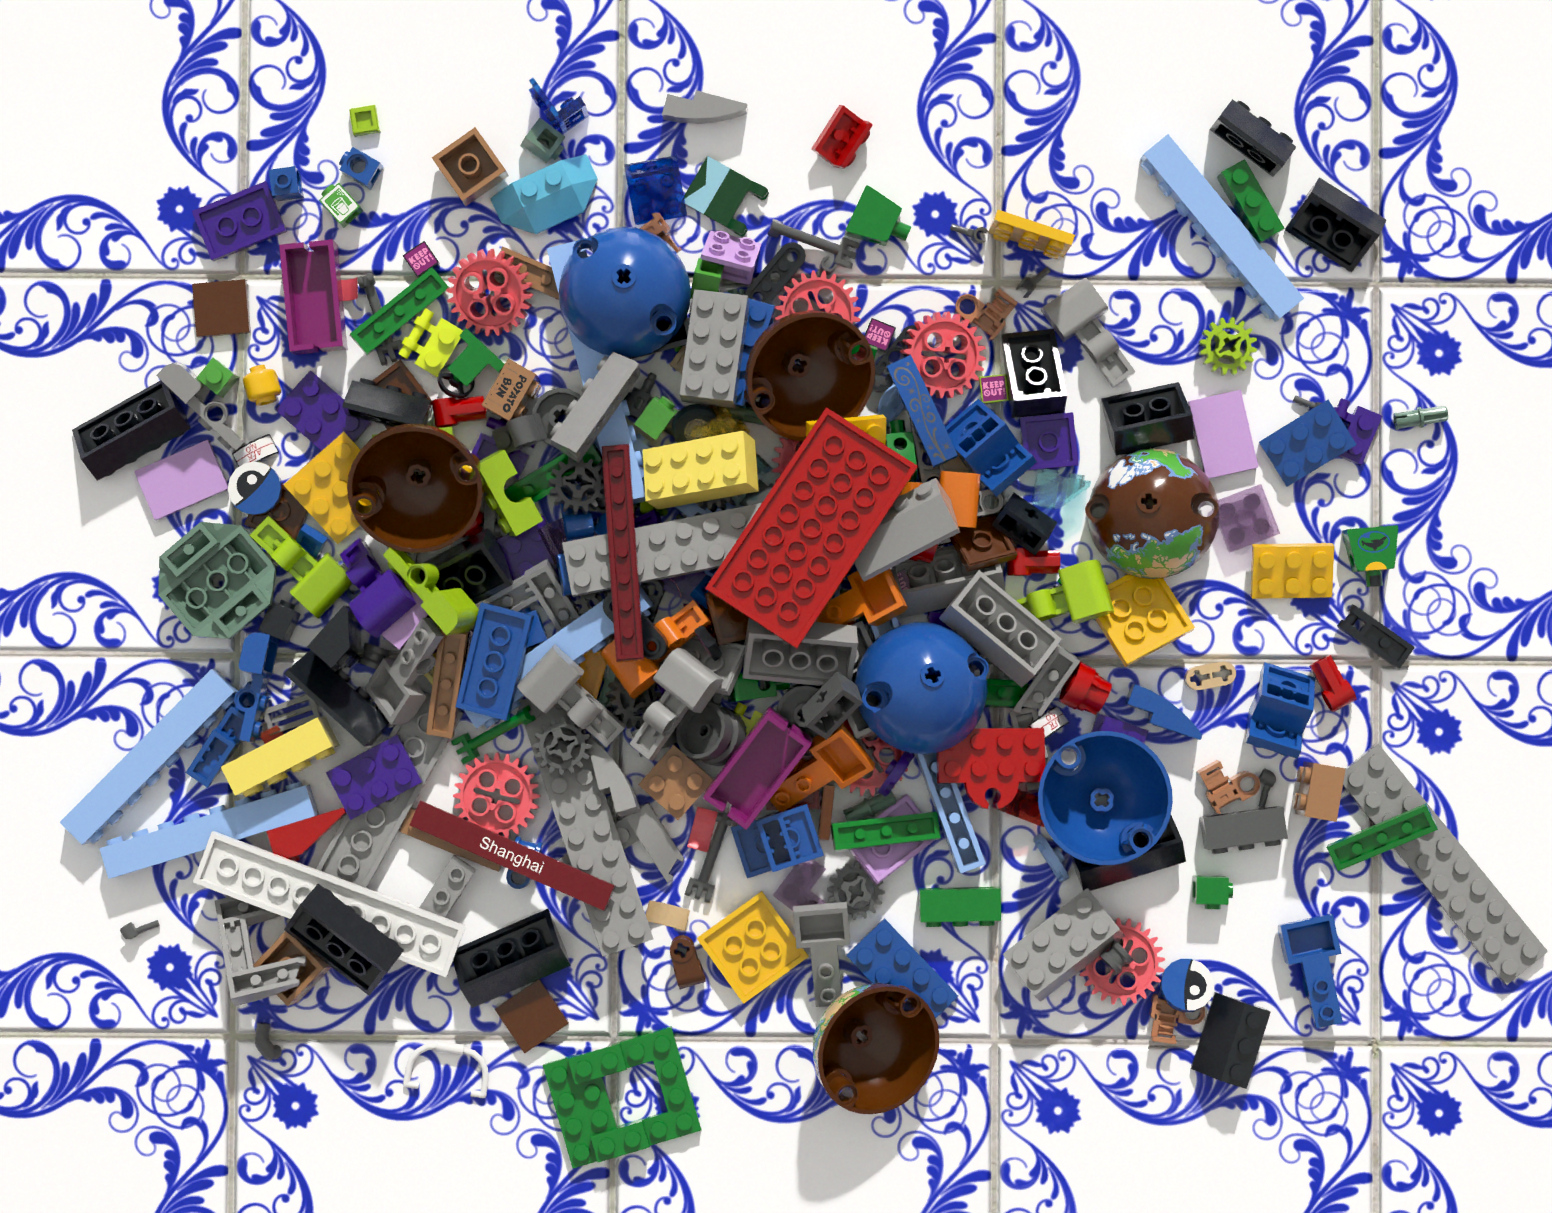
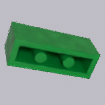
M1245 159L1218 175L1217 179L1240 220L1259 244L1285 229Z
M999 886L918 888L919 921L925 922V927H941V922H952V926L962 927L968 926V921H979V926H994L995 921H1001V888Z

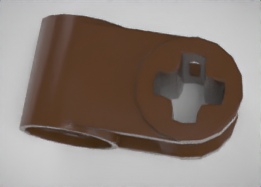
M686 935L675 937L670 945V955L679 989L706 982L704 971L692 939ZM678 943H682L683 946H689L686 949V954L682 955L681 951H676Z

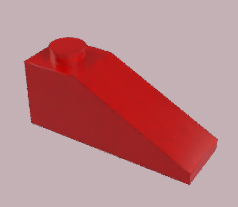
M343 807L266 831L273 853L295 862L299 861V855L306 853L347 812Z

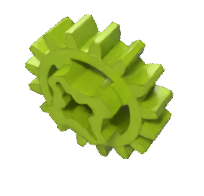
M1231 317L1228 323L1225 322L1224 318H1220L1218 321L1219 326L1212 322L1209 324L1211 332L1204 330L1201 333L1206 339L1198 342L1199 345L1204 346L1199 355H1206L1207 359L1203 364L1211 363L1213 365L1211 372L1219 368L1221 369V376L1226 375L1228 370H1230L1232 375L1237 374V367L1244 371L1247 369L1244 362L1252 363L1254 361L1250 354L1256 353L1257 348L1251 347V344L1257 341V338L1249 337L1253 329L1244 330V321L1236 325L1234 317ZM1224 329L1233 330L1238 334H1227V332ZM1212 338L1216 342L1215 350L1213 352L1211 351ZM1236 340V343L1233 344L1230 350L1219 353L1225 343ZM1243 341L1245 344L1244 354L1240 351L1241 342ZM1218 359H1228L1233 364H1225L1218 361Z

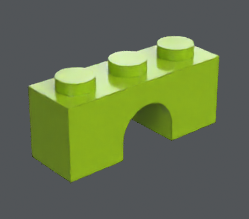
M498 450L480 460L482 487L487 494L485 500L492 511L496 510L500 518L498 524L505 534L508 533L509 536H518L542 522L543 519L531 497H524L517 502H512L506 497L504 485L510 477L517 474V471L506 451Z

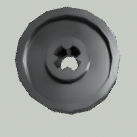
M556 388L545 392L537 399L532 409V414H540L548 438L543 440L545 444L557 449L551 443L552 436L550 433L558 423V418L561 415L568 416L565 413L568 406L573 400L578 402L581 397L580 394L570 389Z
M796 684L782 696L776 712L789 720V728L794 724L812 738L818 735L806 726L801 708L822 686Z
M709 701L702 713L693 712L688 709L677 725V743L681 751L690 758L714 766H723L746 738L745 723L735 711Z

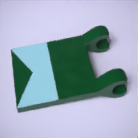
M707 156L682 198L681 203L728 228L740 237H744L748 230L747 226L733 219L735 213L748 192L761 200H765L769 192L763 185L746 178Z

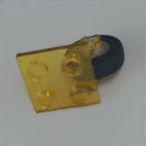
M702 404L688 405L676 414L672 423V434L676 443L738 431H745L750 435L751 431L741 420L736 422L731 417L733 414L728 407L710 405V407Z

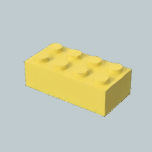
M745 431L643 449L645 501L658 510L759 491L755 439Z
M317 717L221 766V769L235 796L243 794L245 798L251 797L264 790L262 785L266 783L268 785L276 784L288 778L287 772L291 770L293 773L300 772L312 765L310 760L314 758L317 761L323 760L335 754L334 748L340 746L327 718Z

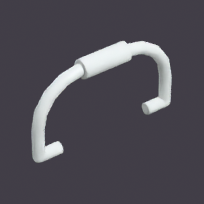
M438 1041V1043L425 1044L417 1048L408 1058L403 1086L418 1089L419 1082H412L410 1079L414 1061L421 1053L428 1050H436V1052L472 1056L482 1069L481 1091L471 1090L470 1096L485 1098L487 1096L489 1074L485 1060L475 1050L466 1048L465 1045Z

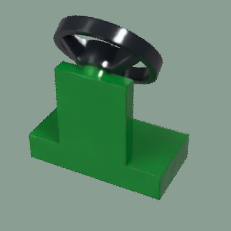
M467 328L459 336L468 346L451 364L444 366L437 377L440 389L446 395L457 399L470 395L475 385L474 379L488 364L498 373L501 372L505 365ZM445 370H449L451 373H443V372H444ZM442 378L448 380L451 386L457 388L458 393L448 390L443 384ZM463 384L466 387L470 385V390L464 393Z

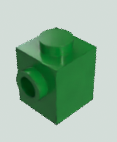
M1193 875V903L1205 904V909H1221V905H1228L1229 898H1233V883L1229 882L1228 877Z

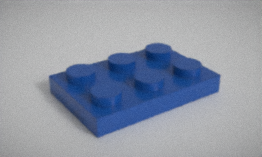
M1329 399L1259 441L1287 487L1357 445Z

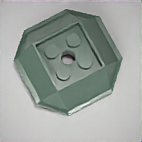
M200 522L159 556L158 595L193 636L231 639L272 605L277 566L241 525ZM221 573L225 578V583L221 588L217 589L213 584V579L217 574Z

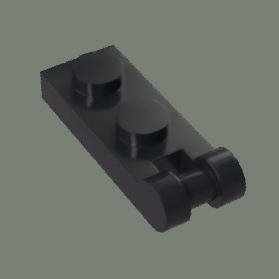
M1352 604L1348 609L1349 614L1344 620L1341 619L1337 627L1393 667L1400 669L1415 647ZM1358 619L1364 623L1360 630L1353 627Z

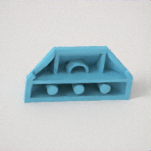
M587 154L560 160L514 181L490 199L502 224L538 234L584 213L598 178Z

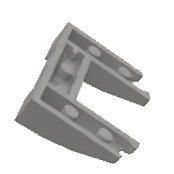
M548 559L526 570L524 575L514 580L511 586L475 604L478 609L480 603L484 602L519 611L538 600L558 632L569 625L574 619L580 617L571 597H563L559 576ZM475 626L468 632L470 641L472 640Z
M1058 644L1021 696L1013 711L1021 713L1022 707L1039 709L1038 716H1042L1080 663V659ZM975 649V651L977 652V654H978L980 657H982V658L985 657V656H983L979 651H977V650ZM974 665L968 666L972 673L977 668Z
M648 802L640 807L642 812L624 817L615 823L623 850L640 840L668 883L674 877L669 872L677 859L683 862L684 857ZM568 854L558 859L571 866Z
M233 897L214 900L230 998L234 1006L264 999L299 986L300 980L296 978L300 966H306V956L258 967L254 966L248 926L281 915Z

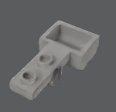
M1084 278L1043 306L1041 312L1063 342L1074 335L1109 384L1114 388L1135 374L1136 371L1119 349V345L1113 335L1098 320L1099 317L1107 313L1108 306L1091 282Z
M174 362L166 365L156 375L200 416L198 422L208 431L213 428L220 435L217 440L229 450L232 447L237 450L244 443L225 423L229 413L227 406L220 401H212L206 405L197 396L204 387V384L196 378L197 376L186 365ZM211 406H218L222 409L223 417L221 420L214 421L209 417L208 410Z
M422 617L397 658H383L365 687L391 725H401L410 721L426 699V695L415 680L418 675L426 674L433 669L436 659L432 654L444 637L431 618Z
M554 644L518 683V689L545 714L558 703L567 711L569 718L577 726L587 729L607 748L625 729V725L577 682L585 671Z
M682 648L673 650L653 677V680L666 691L659 701L653 702L646 709L643 715L645 722L630 742V745L648 760L653 761L688 709L693 712L702 713L724 681Z
M453 855L419 908L446 917L477 869L456 855Z
M847 902L793 906L796 948H810L815 1005L816 1007L830 1006L833 1001L842 995L837 945L850 944Z

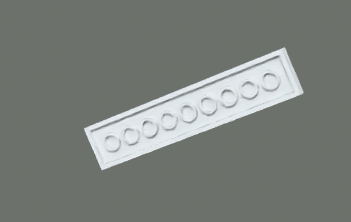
M215 831L211 832L193 880L195 884L291 919L299 905L315 886L320 884L322 887L330 890L344 904L351 906L366 921L373 923L388 938L395 940L404 949L398 960L443 977L448 976L466 925Z

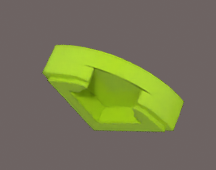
M646 501L640 502L641 515L652 510L658 511L660 516L668 515V508L658 510Z

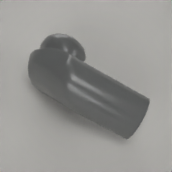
M257 1022L256 1048L266 1060L279 1059L282 1049L278 1045H273L269 1040L270 1023Z

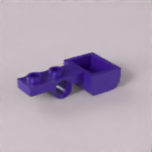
M358 538L340 554L348 568L346 575L361 591L348 604L360 625L375 638L380 636L417 604L405 586L403 579L391 569L383 573L368 545L361 538Z

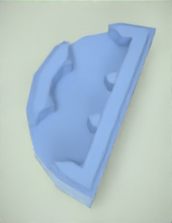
M894 384L884 392L877 409L878 415L883 414L886 417L887 429L889 422L895 420L905 408Z
M1041 833L1035 836L1033 842L1058 881L1063 883L1069 879V875L1062 865L1065 859L1057 847L1052 849Z

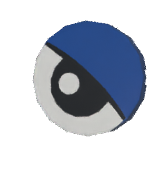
M255 461L244 463L235 469L229 479V498L234 506L243 513L251 515L266 514L275 508L280 501L282 482L277 472L267 464Z
M1179 959L1171 962L1162 973L1160 979L1162 997L1165 998L1171 1008L1180 1012H1195L1203 1008L1210 1001L1214 991V981L1210 971L1201 962L1193 959Z

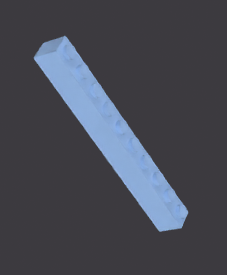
M576 241L547 248L558 293L563 268L573 252V246ZM586 249L579 251V257H588ZM568 327L584 385L589 378H595L599 372L597 366L604 356L609 358V356L587 347ZM625 399L609 419L597 439L601 454L602 446L629 444L633 504L645 501L644 477H641L639 467H643V461L640 451L635 452L632 442L637 441L633 425L628 426L625 416L630 415Z
M894 617L879 626L870 624L868 626L875 641L887 631L898 627L899 623L897 618ZM937 753L915 754L957 872L961 874L986 865L957 783L937 784Z

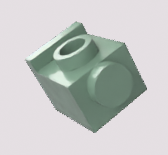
M539 118L523 139L520 147L528 149L547 164L550 158L556 160L564 150L561 144L565 136Z

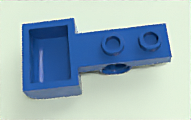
M580 484L575 485L577 490H581ZM562 492L568 499L571 500V498L566 492ZM587 495L582 498V501L587 500ZM560 504L566 542L594 536L593 519L589 507L587 514H584L582 509H578L577 514L573 515V509L569 508L566 512H563L564 505ZM557 554L556 562L563 597L570 596L572 593L564 554Z
M255 632L248 635L244 640L239 661V669L253 675L251 687L240 689L234 697L236 707L240 711L245 712L239 740L255 743L256 738H260L263 723L260 722L261 712H265L267 709L268 696H265L268 680L272 679L280 642L279 639L269 634ZM247 694H253L255 697V702L250 708H246L243 704V699Z
M1330 913L1279 924L1278 934L1285 963L1288 965L1301 963L1305 994L1309 999L1315 1028L1343 1023L1329 956L1342 954L1333 914Z

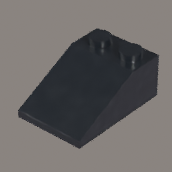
M1054 329L1002 334L1001 340L1011 417L1018 418L1064 413L1067 391Z

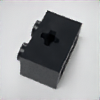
M1013 492L991 525L1030 553L1036 555L1050 537L1057 522Z

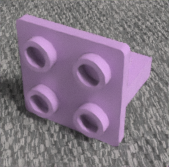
M710 231L701 253V259L724 265L723 279L750 285L761 244L751 238L731 236L724 231Z

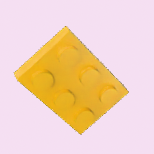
M1333 543L1252 544L1251 598L1332 597Z

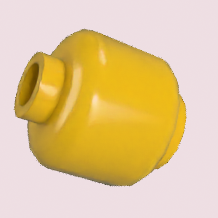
M265 365L249 368L250 373L243 377L248 400L255 402L256 406L276 402V397L281 394L276 371L266 369Z

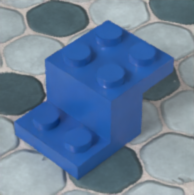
M979 399L945 427L957 455L969 472L981 474L980 482L996 497L1037 463L1034 456L1017 441L1007 424Z
M1264 662L1261 668L1260 685L1249 708L1246 743L1257 748H1264L1283 756L1298 759L1302 747V734L1314 709L1315 677Z
M807 804L757 818L747 830L740 825L730 827L747 879L769 871L776 872L824 856Z

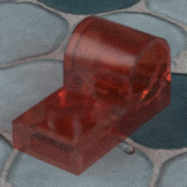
M1018 789L1012 802L1003 808L997 809L1044 827L1038 806V796ZM997 791L991 804V807L994 809H996L995 804L999 798Z

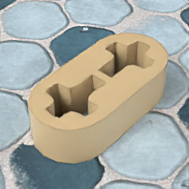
M1215 662L1194 666L1186 671L1184 681L1192 690L1225 686L1234 681L1236 670L1229 662ZM1220 666H1224L1225 670L1230 671V675L1226 676V681H1223L1222 677L1213 678L1212 673L1220 671ZM1196 670L1199 675H1208V679L1201 680L1199 686L1196 685V682L1190 681V677L1194 676V671Z

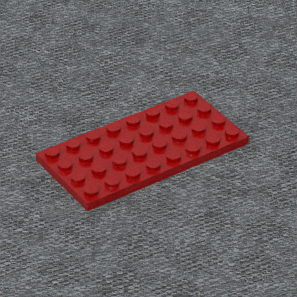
M826 407L705 589L798 649L918 466Z

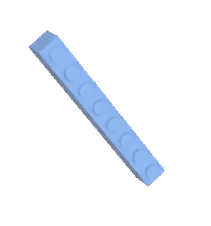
M1169 134L1142 155L1140 160L1143 162L1141 163L1143 170L1149 176L1154 175L1159 181L1158 187L1165 196L1168 197L1170 195L1176 202L1175 208L1183 217L1187 216L1192 221V228L1199 237L1202 238L1204 236L1210 243V251L1217 258L1221 257L1226 262V269L1229 274L1235 279L1237 277L1244 284L1242 287L1244 292L1251 299L1255 298L1260 303V311L1267 319L1270 320L1272 318L1276 322L1304 299Z
M639 584L641 611L648 617L651 614L649 609L654 604ZM603 601L524 656L518 683L554 644L577 665L586 660L583 655L590 650L596 653L607 645L605 640L614 635V623L604 613ZM518 687L511 712L521 705L519 700L525 697ZM464 710L476 729L483 725L487 729L500 720Z
M211 669L59 823L82 845L89 844L90 842L95 844L105 834L102 830L109 823L111 825L115 824L123 816L121 812L127 804L130 806L135 804L142 797L140 791L146 785L151 787L161 777L159 772L165 766L170 768L180 758L178 753L184 747L190 748L199 739L197 734L203 728L209 729L218 720L216 715L222 709L226 711L234 704V696L238 690L217 669Z
M300 781L287 785V791L277 794L276 789L261 793V799L251 802L250 797L234 801L236 807L225 809V806L221 805L209 809L210 815L200 817L199 813L183 817L184 822L174 825L173 820L157 825L158 830L151 833L148 832L147 828L133 832V838L123 841L122 836L106 840L107 846L99 849L108 879L203 851L207 846L212 831L239 840L317 816L319 813L310 784L302 786Z

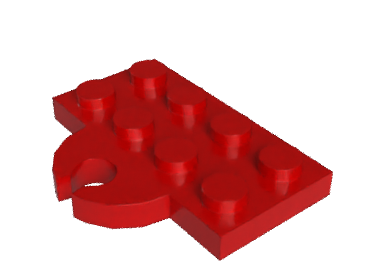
M974 728L963 741L954 747L937 752V784L964 783L966 794L972 803L982 809H988L989 806L985 799L986 791L994 789L999 795L998 801L995 804L996 809L1005 807L1016 796L1019 783H1040L1045 769L1044 728Z

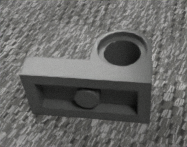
M539 413L512 419L506 422L507 425L492 431L497 449L505 450L507 455L548 439Z

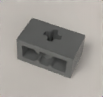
M837 671L810 698L801 710L806 726L827 740L863 701L857 684Z

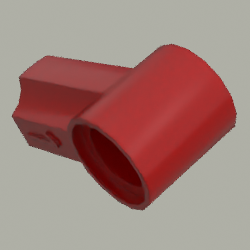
M484 396L462 399L450 397L432 400L435 427H451L459 425L461 422L487 419V411L482 406Z
M1015 548L1018 553L1016 560L1007 562L1008 576H1030L1031 573L1055 574L1060 570V550H1039L1036 555H1033L1025 548Z
M1331 655L1309 665L1322 689L1321 695L1331 712H1335L1357 700L1353 688L1346 679H1343Z

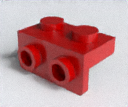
M839 105L811 150L832 166L845 169L855 160V152L859 146L869 138V130L873 124L862 120L844 105Z

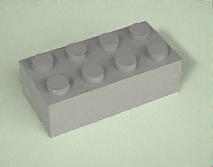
M694 289L679 392L682 402L729 408L736 407L750 306L747 295Z
M1087 888L1004 952L1003 956L1031 993L1041 1002L1098 958L1103 951H1107L1115 940L1118 942L1125 935Z

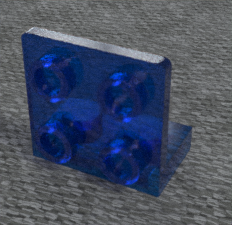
M532 77L529 80L532 88L528 91L539 109L543 106L545 107L544 113L547 116L546 118L554 129L557 130L559 128L565 134L589 117L586 104L580 96L575 100L573 97L567 99L560 105L561 109L557 112L535 79Z
M677 155L624 164L636 225L646 224L654 218L652 214L656 212L660 213L664 220L685 217L687 215Z

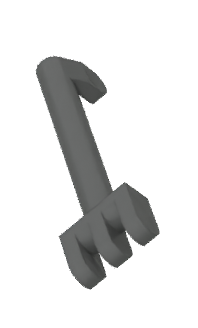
M772 219L767 235L778 238L780 234L835 254L836 257L833 263L848 269H852L853 263L844 260V257L855 259L857 253L847 250L849 246L858 249L860 243L845 237L841 239L839 245L784 225L783 222Z
M371 272L366 276L358 277V284L360 288L365 289L372 313L375 314L382 306L374 286L376 282ZM391 336L382 346L376 348L382 366L387 365V359L384 355L386 353H389L392 363L397 361L395 350H401L403 346L401 339L393 342Z
M721 811L718 812L715 820L718 823L699 878L690 877L684 895L690 896L692 887L698 888L694 899L699 900L702 891H707L704 899L706 903H710L715 889V885L708 883L727 827L731 826L733 821L727 816V813Z

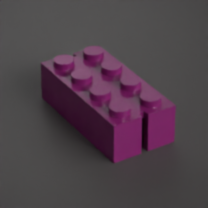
M331 239L309 242V247L304 242L279 245L289 351L294 355L319 353L318 347L323 352L348 350L338 244Z
M770 706L705 790L703 799L721 812L725 810L727 802L730 803L731 806L727 816L746 830L809 749L813 740L812 737L794 724L789 728V720Z

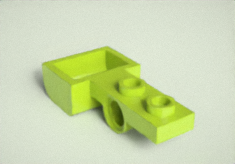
M269 515L249 535L284 570L298 580L289 593L318 619L353 584L346 575L347 570L328 552L317 561Z
M389 548L383 554L388 561L389 568L395 573L400 574L405 580V586L422 599L423 603L420 606L446 635L469 632L475 626L479 611L478 607L461 588L439 590L435 585L439 579V571L435 565L431 563L416 564L407 552ZM421 569L425 573L424 582L421 581L419 576Z
M1088 560L1060 569L1058 574L1062 586L1034 591L1026 595V597L1016 600L1041 622L1070 613L1072 622L1080 624L1114 613L1102 566L1098 560Z

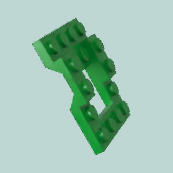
M672 1026L622 1040L601 1049L543 1064L572 1168L593 1162L606 1161L702 1130ZM653 1061L668 1111L617 1126L603 1077Z

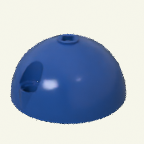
M616 227L597 232L588 238L579 239L574 243L573 252L562 271L558 296L560 309L566 324L582 343L604 355L610 356L612 352L630 358L642 356L661 348L678 333L688 314L691 288L682 260L666 241L643 229ZM582 249H589L593 253L586 258H581L578 255ZM626 275L629 276V283L626 284L625 281L622 284L619 283L620 276L623 278ZM661 321H667L672 327L668 331H660L657 328V324Z
M929 622L903 624L878 637L863 655L857 669L855 681L863 701L859 706V710L870 729L890 746L915 754L942 752L963 741L978 724L986 705L988 693L986 676L989 672V665L984 658L977 654L967 640L947 627ZM968 666H976L980 671V676H974ZM928 673L930 676H935L936 679L933 682L931 679L926 680L925 676ZM866 696H875L878 699L879 705L877 707L870 706L866 701Z
M1113 731L1091 732L1065 743L1047 763L1041 776L1038 790V806L1041 819L1054 842L1074 858L1097 865L1125 863L1140 857L1151 849L1167 827L1173 804L1170 778L1158 756L1147 745L1136 738ZM1065 750L1074 752L1076 756L1075 762L1071 765L1065 764L1061 759V754ZM1096 794L1107 797L1105 801L1107 803L1106 807L1103 805L1096 806L1094 803L1097 800L1095 798ZM1138 832L1145 834L1147 837V844L1143 848L1137 847L1133 842V837Z

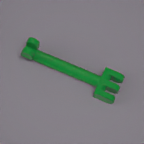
M528 705L518 710L517 714L509 718L508 721L494 726L471 739L467 732L452 740L453 746L461 742L463 744V747L456 750L458 755L467 752L469 755L462 758V764L464 765L480 756L477 750L478 747L520 724L527 725L535 721L536 717L534 715L531 716L529 713L531 710L530 706Z

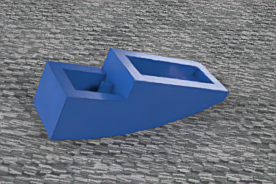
M1131 684L1125 704L1150 712L1146 723L1201 740V732L1180 709L1153 691L1136 684Z

